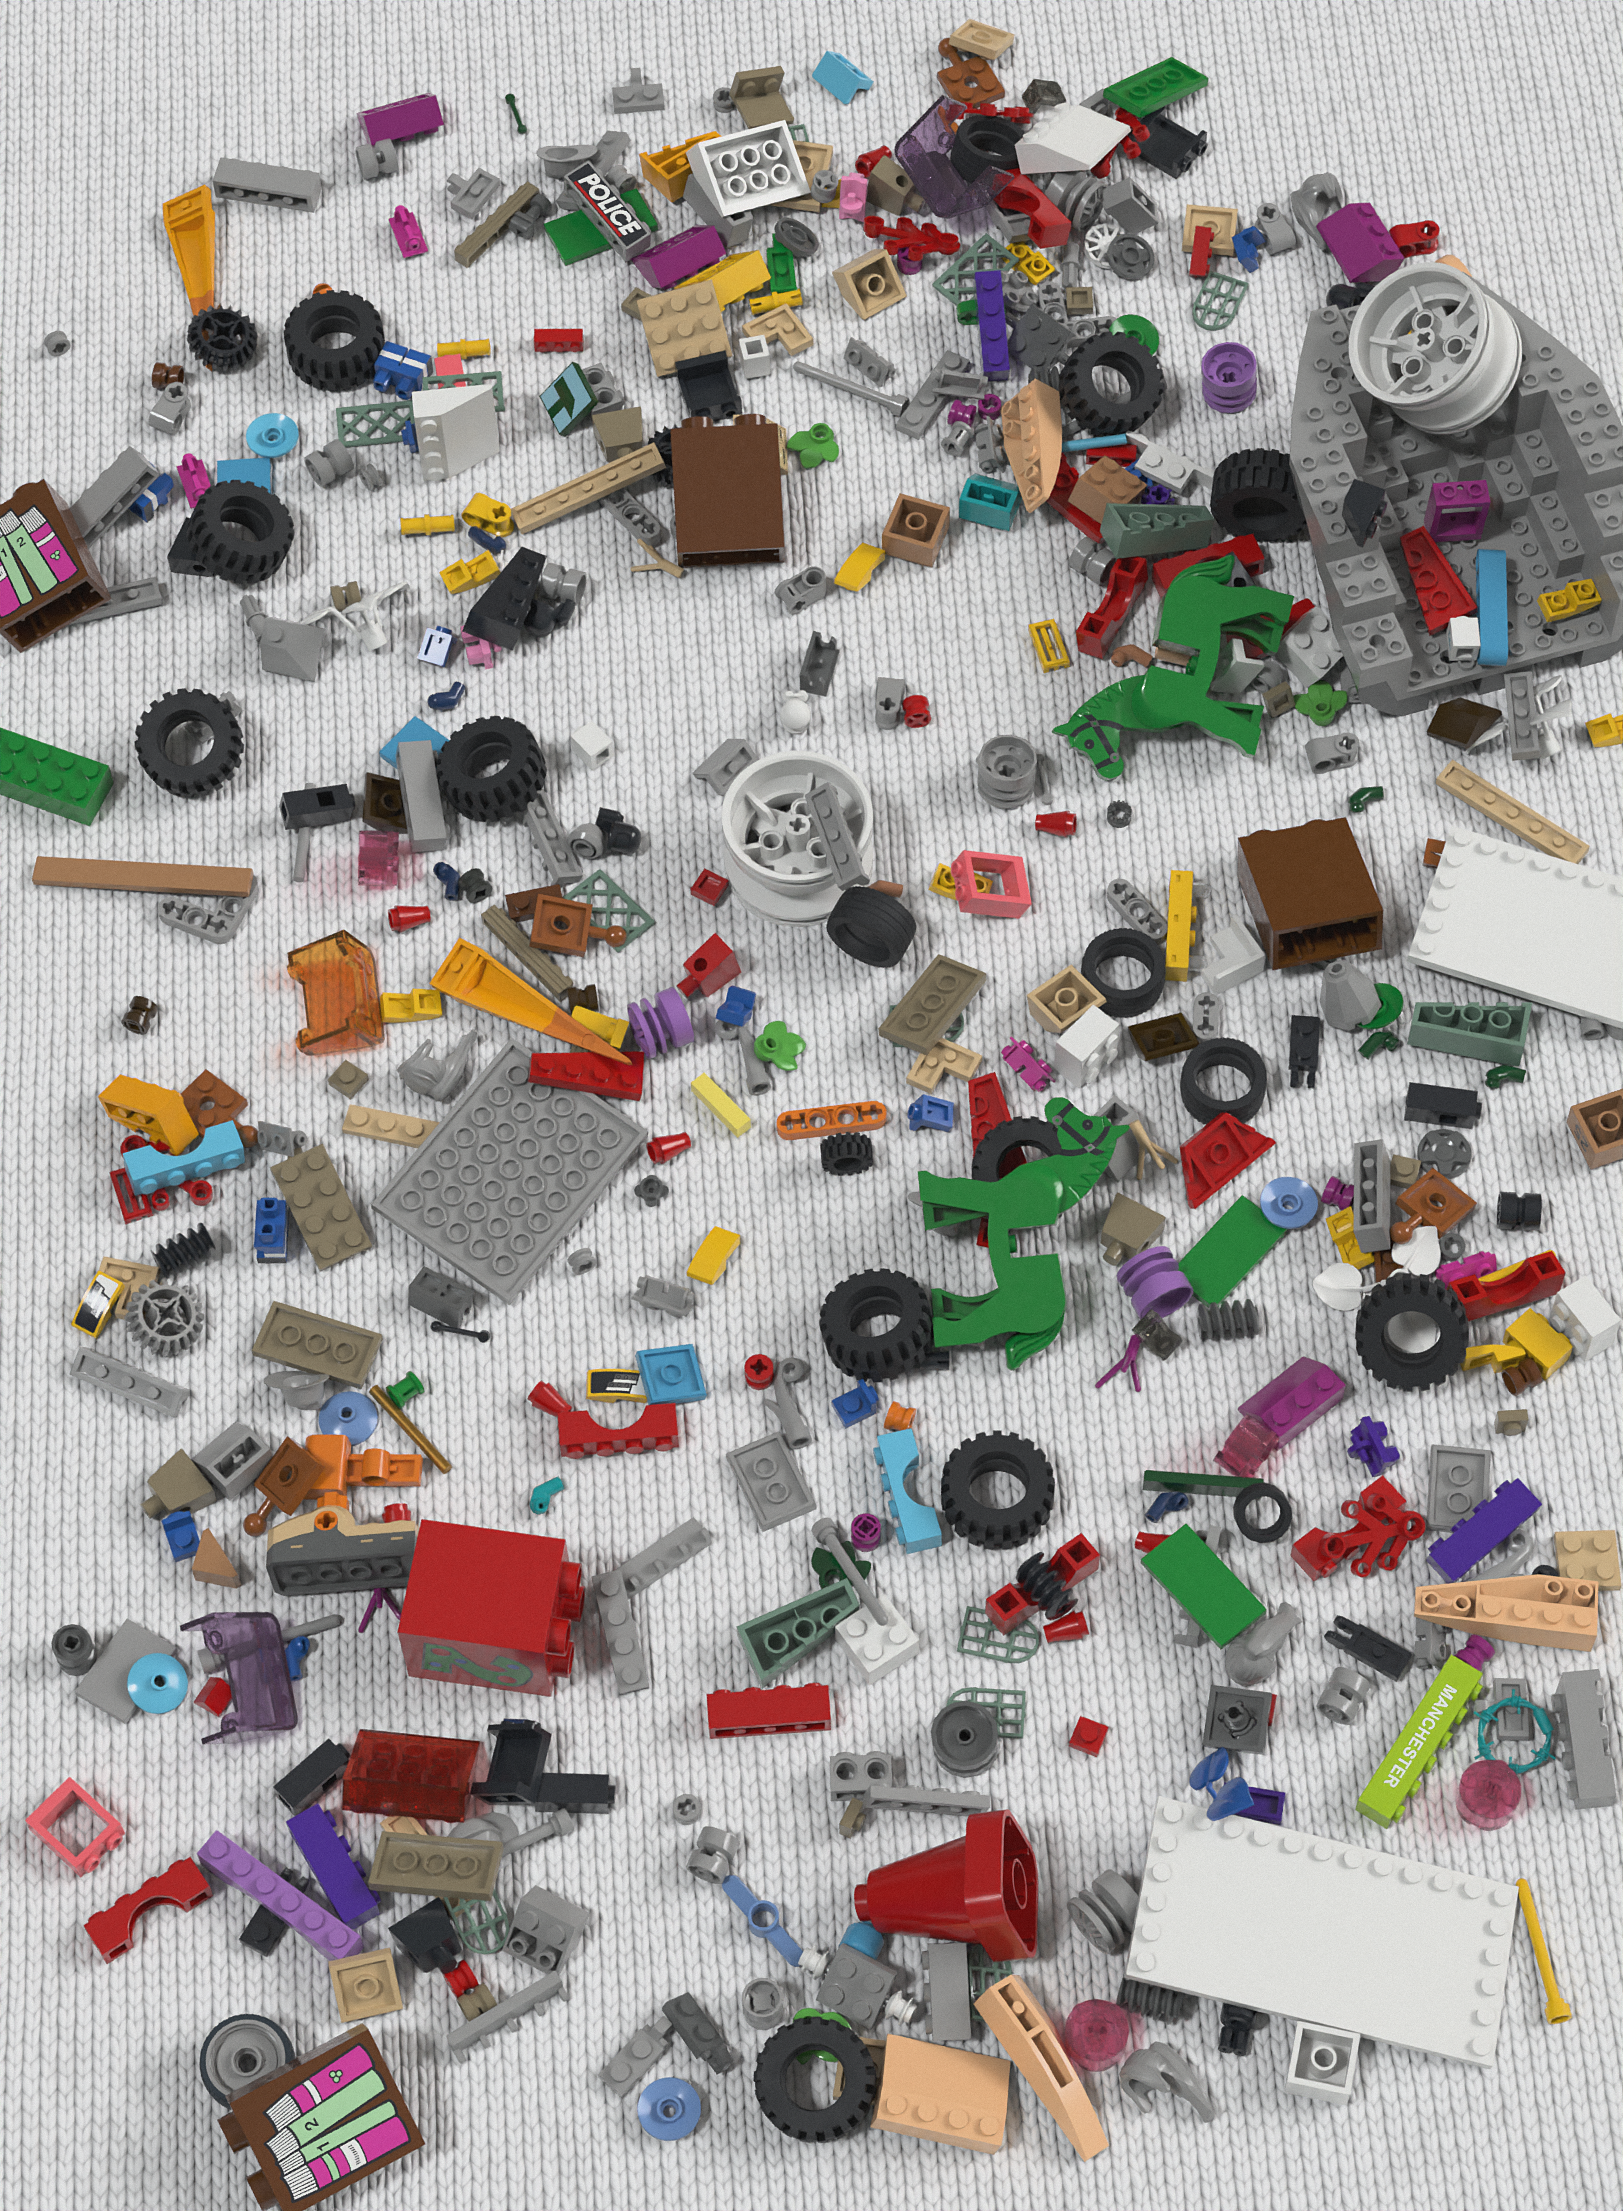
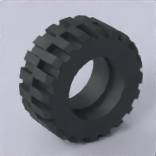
M326 290L327 293L324 294L319 292L312 294V298H305L299 303L300 307L295 306L290 312V317L286 319L284 325V341L289 365H291L295 375L300 377L304 383L308 385L313 383V387L322 390L324 387L328 391H336L338 388H343L344 391L351 389V386L355 384L358 387L365 383L364 379H370L376 374L374 364L385 344L381 316L374 309L372 303L368 300L364 301L362 296L355 293L350 295L349 291L341 290L340 293H337L334 290ZM334 332L348 333L356 337L348 345L337 349H325L314 344L322 336Z
M1111 331L1102 332L1100 335L1095 334L1085 342L1083 341L1064 363L1065 367L1061 370L1059 377L1062 380L1059 384V393L1064 394L1061 402L1064 408H1069L1068 416L1071 420L1075 418L1080 422L1078 426L1081 429L1089 428L1091 430L1090 433L1095 436H1099L1101 433H1104V436L1126 434L1128 430L1134 432L1153 415L1155 409L1160 405L1162 401L1160 395L1164 392L1165 386L1163 382H1160L1164 378L1163 370L1157 367L1159 360L1156 355L1152 357L1149 353L1151 349L1146 344L1144 346L1140 345L1138 338L1134 336L1126 338V333L1118 331L1114 336ZM1096 366H1108L1119 371L1126 378L1130 386V402L1127 404H1116L1103 398L1094 386L1092 380L1093 368Z
M1257 448L1253 451L1245 449L1239 454L1237 452L1231 454L1228 459L1225 458L1218 465L1213 475L1210 507L1212 516L1222 528L1225 527L1226 531L1231 534L1236 533L1238 536L1253 534L1256 541L1268 540L1270 542L1276 541L1278 538L1282 540L1289 538L1291 534L1296 535L1307 525L1306 518L1299 504L1289 465L1290 454H1282L1279 450L1275 449L1271 451L1264 450V448Z
M231 480L230 483L222 481L217 483L216 486L213 485L206 489L205 493L199 498L189 519L186 533L192 554L197 555L196 560L200 565L204 564L209 573L212 575L216 573L220 576L219 579L224 581L230 579L234 580L236 584H243L244 581H247L248 584L258 583L259 580L264 581L270 578L272 574L279 570L294 539V523L292 517L288 516L289 511L285 504L281 505L280 498L276 494L271 495L264 486L260 488L255 486L254 482L246 481L241 483V480ZM222 522H234L247 527L256 535L259 541L247 542L234 537L225 529Z
M186 688L177 689V694L172 695L170 691L162 694L164 700L159 703L156 700L149 704L152 708L149 713L144 711L140 717L143 721L142 725L136 726L135 734L138 740L134 741L135 750L139 754L137 758L141 766L160 788L166 789L170 794L176 796L183 794L185 798H194V794L199 793L203 797L209 795L208 790L215 788L216 791L223 788L221 783L225 779L230 781L234 777L232 772L234 767L239 768L242 762L239 756L244 753V744L241 741L243 734L238 721L223 701L220 702L211 693L204 694L200 689L193 688L192 692H188ZM196 720L206 723L214 734V742L209 754L200 762L190 766H180L171 762L166 755L165 745L172 730L187 721Z
M490 716V719L478 718L472 724L468 722L462 725L463 729L458 732L455 730L450 735V741H445L441 748L443 753L438 755L436 772L447 798L457 812L468 819L474 818L475 821L486 822V819H490L491 822H497L503 817L507 819L513 817L515 812L525 810L530 801L534 802L538 796L537 791H541L545 783L544 779L547 774L544 756L533 734L527 729L526 725L519 721L515 722L513 718L504 717L501 719L500 716ZM497 760H509L507 765L498 773L486 778H474L476 773L485 765Z
M1018 1116L1013 1117L1011 1121L1006 1122L1004 1120L998 1123L996 1128L990 1129L984 1135V1139L979 1142L975 1149L976 1152L971 1166L972 1179L984 1182L999 1181V1168L1003 1158L1011 1150L1018 1147H1035L1043 1151L1048 1157L1058 1155L1062 1151L1057 1136L1058 1128L1048 1120L1045 1122L1035 1116H1030V1118Z
M880 1268V1271L867 1269L864 1270L865 1273L857 1275V1273L848 1276L849 1280L846 1282L840 1281L835 1286V1292H829L825 1298L826 1304L821 1306L819 1326L828 1355L831 1357L832 1363L836 1368L842 1370V1373L849 1377L855 1375L856 1380L863 1379L865 1382L868 1379H872L874 1383L883 1382V1379L890 1378L891 1381L898 1379V1375L901 1373L908 1374L913 1371V1366L915 1364L920 1365L926 1358L925 1353L930 1352L933 1346L932 1340L934 1339L933 1315L925 1291L919 1287L918 1282L912 1277L907 1278L905 1273L896 1270L894 1273H891L890 1269ZM892 1314L901 1318L893 1329L879 1336L865 1337L854 1333L861 1322L874 1315Z
M1405 1273L1401 1280H1396L1395 1276L1386 1279V1285L1382 1286L1378 1283L1372 1288L1371 1295L1364 1297L1361 1302V1309L1357 1312L1355 1339L1358 1356H1362V1364L1365 1369L1372 1370L1373 1378L1379 1382L1383 1378L1387 1380V1387L1396 1389V1386L1400 1385L1404 1386V1391L1412 1392V1387L1419 1386L1421 1391L1429 1390L1430 1384L1433 1382L1439 1386L1446 1382L1447 1374L1453 1376L1458 1371V1363H1463L1466 1357V1348L1469 1343L1466 1309L1462 1302H1458L1457 1294L1453 1289L1446 1290L1445 1283L1438 1279L1434 1283L1430 1282L1429 1275L1420 1274L1419 1279L1411 1278V1273ZM1403 1312H1420L1431 1317L1439 1325L1440 1337L1431 1348L1423 1352L1405 1353L1395 1349L1386 1341L1384 1337L1386 1323L1392 1317Z
M993 1430V1435L986 1436L985 1432L976 1434V1440L971 1441L970 1438H967L961 1442L960 1450L954 1448L949 1455V1461L945 1462L943 1468L941 1505L942 1510L945 1511V1518L949 1525L955 1524V1533L960 1537L967 1535L968 1542L975 1546L979 1542L984 1543L985 1549L990 1550L994 1549V1545H1002V1550L1011 1549V1543L1017 1542L1018 1546H1021L1028 1542V1535L1035 1538L1041 1532V1525H1046L1050 1518L1055 1491L1053 1468L1050 1462H1046V1454L1041 1448L1034 1450V1442L1028 1438H1025L1024 1441L1020 1440L1017 1433L1010 1432L1009 1436L1002 1435V1430ZM1001 1471L1019 1479L1026 1489V1494L1020 1502L1012 1507L992 1509L977 1502L970 1494L969 1488L971 1483L980 1475Z
M814 2016L811 2019L803 2020V2018L793 2020L794 2023L788 2026L784 2024L778 2028V2032L772 2038L769 2036L764 2043L765 2047L762 2053L758 2054L756 2059L757 2067L753 2077L756 2098L765 2116L785 2135L807 2143H826L834 2138L838 2140L846 2136L845 2133L851 2129L855 2130L861 2124L862 2118L865 2115L867 2116L871 2109L870 2105L876 2094L875 2084L877 2079L873 2059L867 2047L856 2033L836 2020L822 2019V2017ZM809 2050H822L832 2054L839 2060L845 2073V2086L841 2096L834 2104L822 2110H808L800 2107L791 2099L786 2088V2073L789 2065L798 2055Z

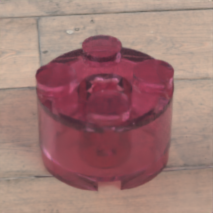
M359 830L358 886H397L399 832Z
M1247 1413L1229 1435L1223 1450L1218 1451L1213 1461L1233 1476L1254 1478L1263 1460L1266 1461L1280 1438L1276 1436L1277 1433Z
M1481 1760L1475 1762L1461 1776L1455 1798L1457 1811L1461 1818L1469 1825L1472 1824L1485 1831L1500 1829L1509 1823L1516 1812L1521 1798V1784L1515 1772L1503 1760Z
M1101 1999L1087 2000L1074 2006L1066 2021L1064 2046L1069 2057L1079 2067L1091 2072H1101L1110 2069L1122 2058L1126 2051L1129 2027L1121 2008L1116 2004ZM1092 2032H1099L1100 2039H1094Z

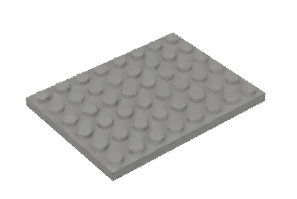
M513 1038L507 1042L371 1204V1209L508 1305L513 1302L648 1137V1131L593 1093L528 1082L529 1061L533 1052Z

